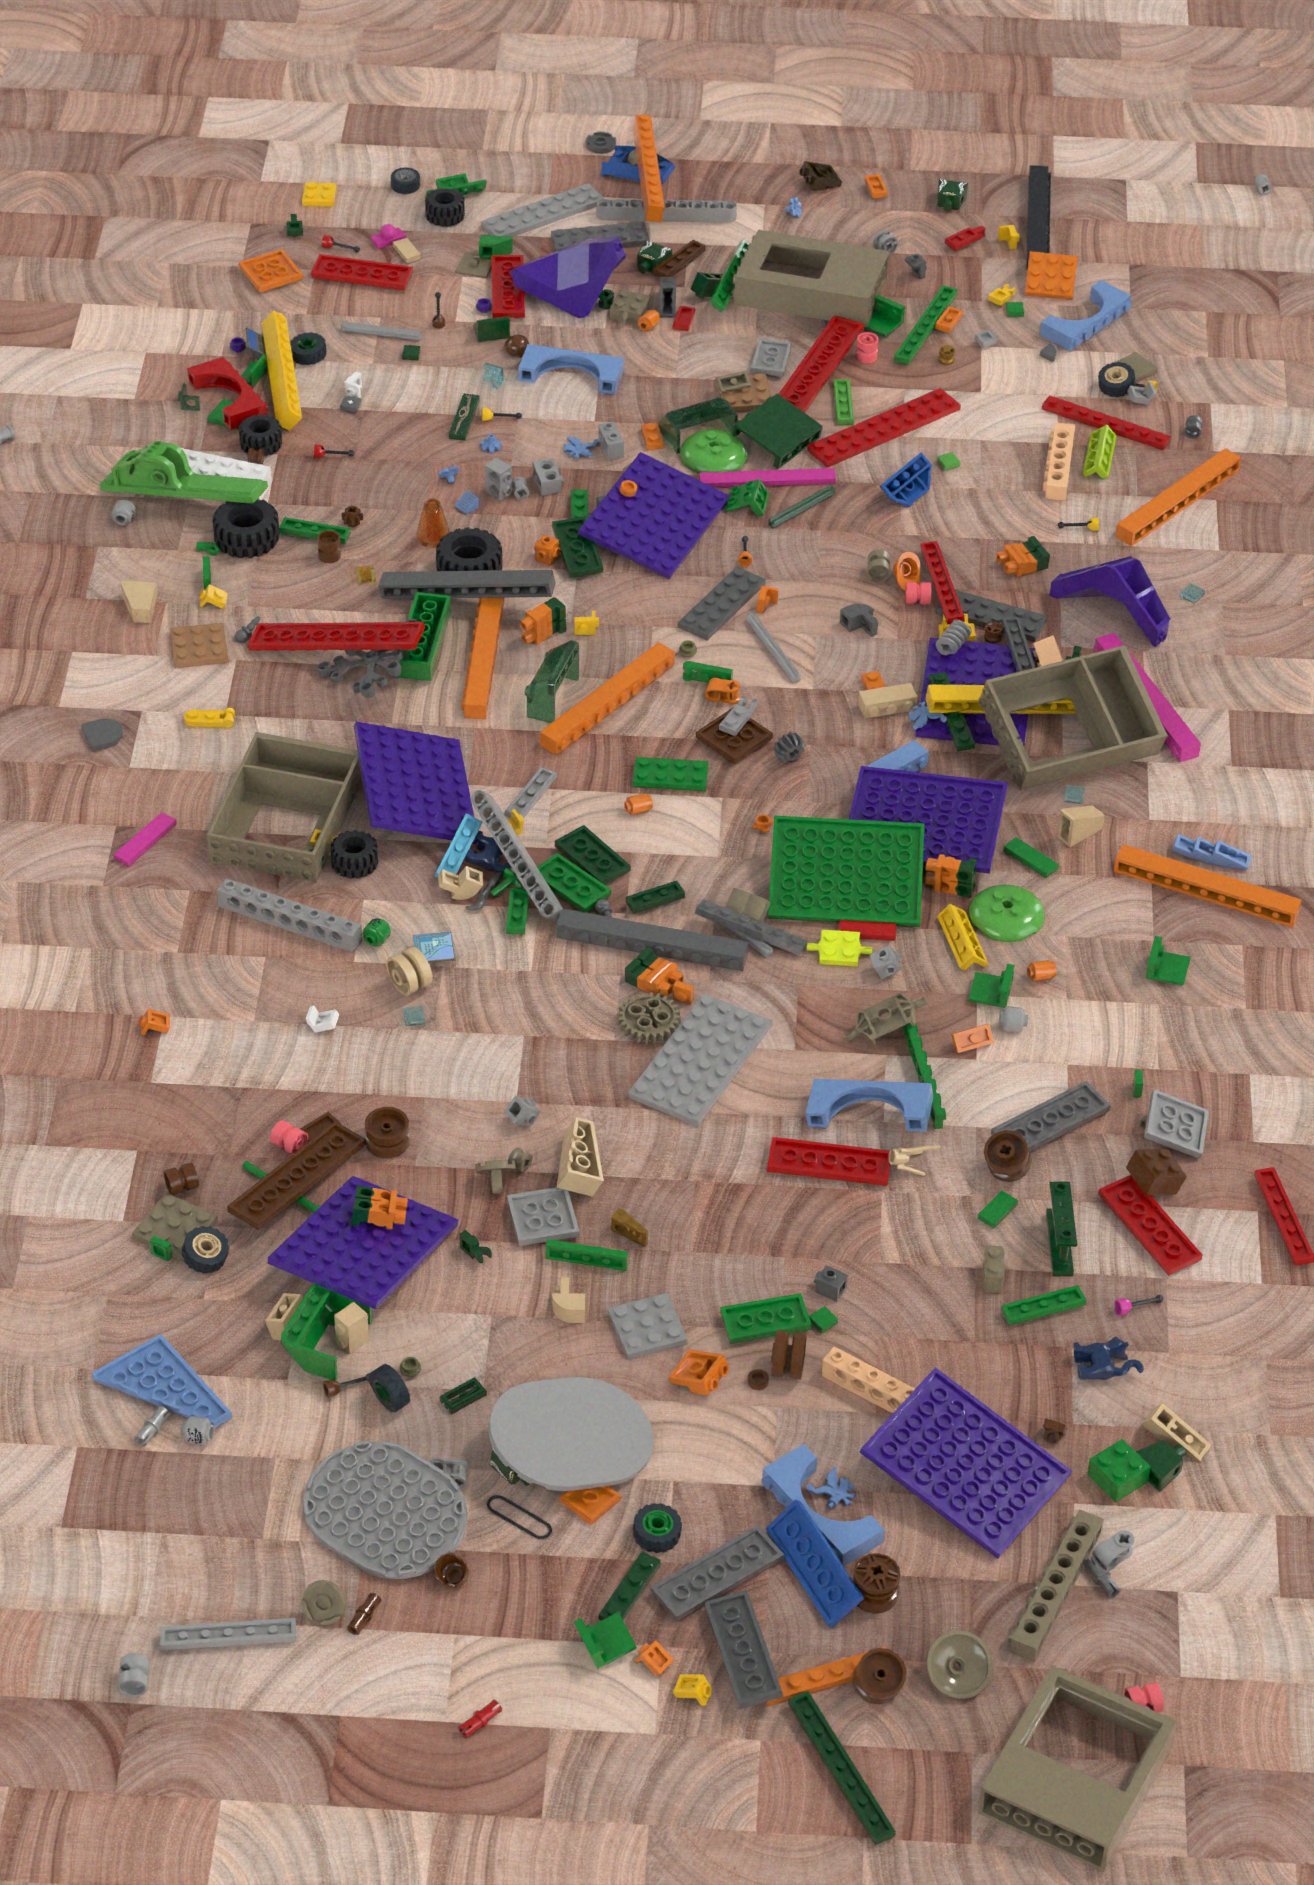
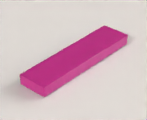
M161 812L114 853V859L130 866L177 824L176 819Z

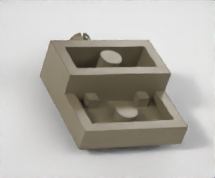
M620 290L610 307V319L619 320L622 324L625 322L638 324V319L646 312L651 302V296Z

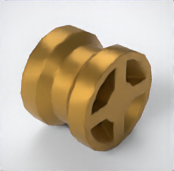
M950 345L941 346L939 348L938 362L942 365L953 364L955 361V348Z

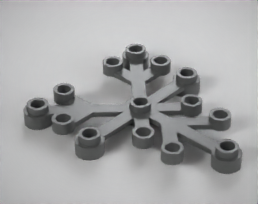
M409 619L406 622H417V620ZM344 650L350 657L356 655L362 659L349 661L339 655L333 659L335 665L331 666L330 662L325 661L317 666V670L322 677L327 678L331 676L332 681L337 683L343 679L342 674L350 668L367 665V674L357 682H354L352 688L355 693L361 692L365 698H371L375 694L373 681L377 683L378 687H384L388 684L385 676L375 673V667L379 666L387 670L388 674L392 677H396L401 674L402 668L399 660L403 658L401 650H371L369 652L363 650ZM393 658V661H390L389 663L384 661L386 659Z

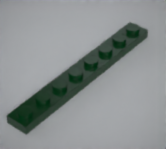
M809 1691L789 1698V1707L874 1845L895 1837V1829Z

